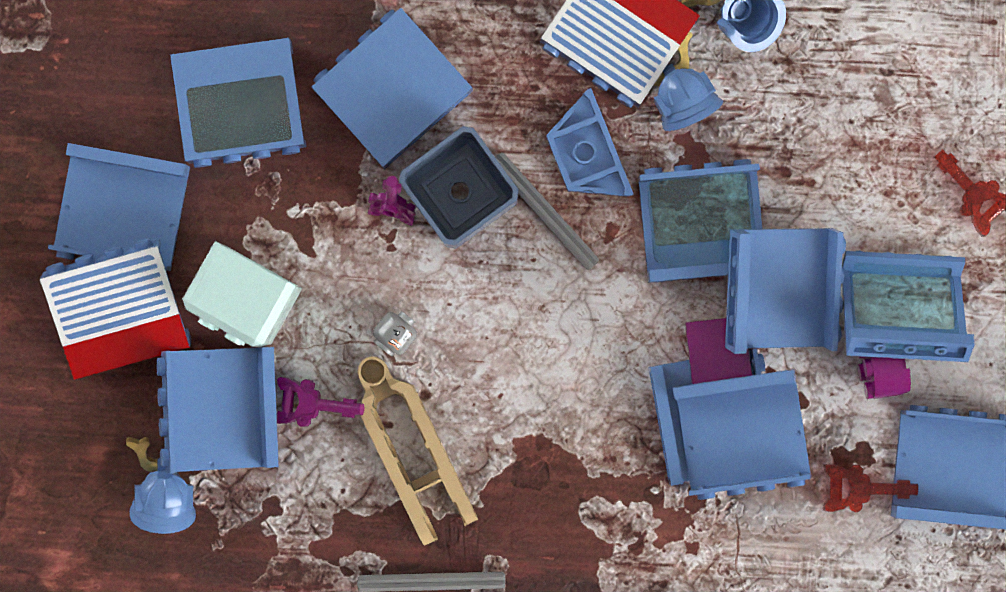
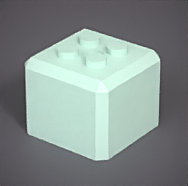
M215 241L184 295L183 302L186 310L200 317L198 322L213 331H218L219 328L227 332L224 337L238 345L244 346L247 343L252 347H263L272 344L303 288L226 245Z

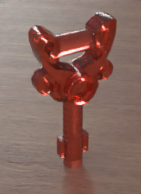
M943 149L934 156L939 162L936 166L944 174L948 172L965 190L961 199L964 203L960 207L961 215L965 217L971 215L976 231L981 237H986L990 232V223L1003 211H1006V195L998 192L1000 187L999 183L995 180H990L987 183L979 181L974 184L958 167L956 163L959 161L952 153L947 154ZM993 199L995 203L981 215L980 208L983 202Z
M832 464L823 465L825 473L830 477V498L824 502L822 508L826 512H834L849 507L853 512H859L863 507L862 503H867L871 494L897 495L898 499H910V495H918V484H912L910 480H897V483H871L869 476L863 474V468L860 465L854 464L850 466L849 471ZM842 478H846L849 484V492L846 498H842Z

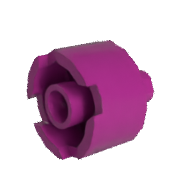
M859 356V358H862V363L857 364L859 380L866 381L864 383V392L867 400L903 395L910 392V368L906 369L905 359Z

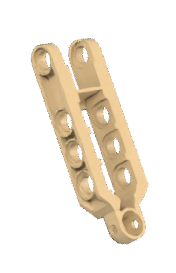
M371 356L362 360L357 372L365 390L361 402L364 404L365 410L361 418L423 545L425 546L437 540L438 537L417 493L437 483L443 482L463 520L464 526L478 520L475 510L414 385L393 378L386 363L379 357ZM394 394L403 397L410 411L411 418L424 440V445L429 450L437 467L436 470L412 482L376 411L379 401Z

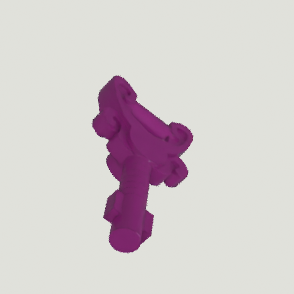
M389 176L386 180H383L382 189L386 190L385 193H379L378 195L370 193L368 214L374 216L383 214L398 218L401 222L412 226L416 215V206L413 203H407V200L398 195L401 193L402 184L398 183V179L395 176Z
M279 377L277 379V385L280 390H283L281 411L276 413L277 424L297 422L300 427H308L311 424V419L316 418L319 411L342 413V417L355 418V415L362 416L364 414V404L357 403L356 399L343 398V401L321 399L319 390L314 389L315 383L313 380L305 379L300 383L287 377ZM295 392H297L299 404L296 411L293 412Z

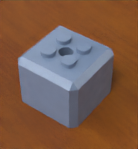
M462 126L403 169L399 180L404 191L445 247L457 249L517 205L519 189L475 129ZM457 183H464L469 188V193L464 199H456L451 193L452 187Z

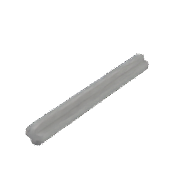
M502 152L499 153L495 158L519 189L518 194L587 270L596 265L599 259L508 157Z
M467 572L360 575L357 580V586L360 592L503 589L505 587V573Z

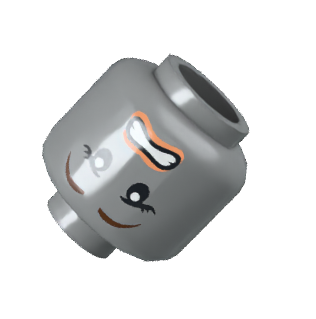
M402 311L398 315L393 312H387L373 330V335L376 338L373 342L390 356H393L394 353L402 355L417 337V331L412 327L415 321Z

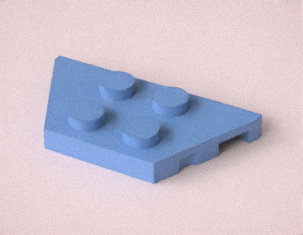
M591 88L587 89L546 135L567 191L632 196L633 191Z

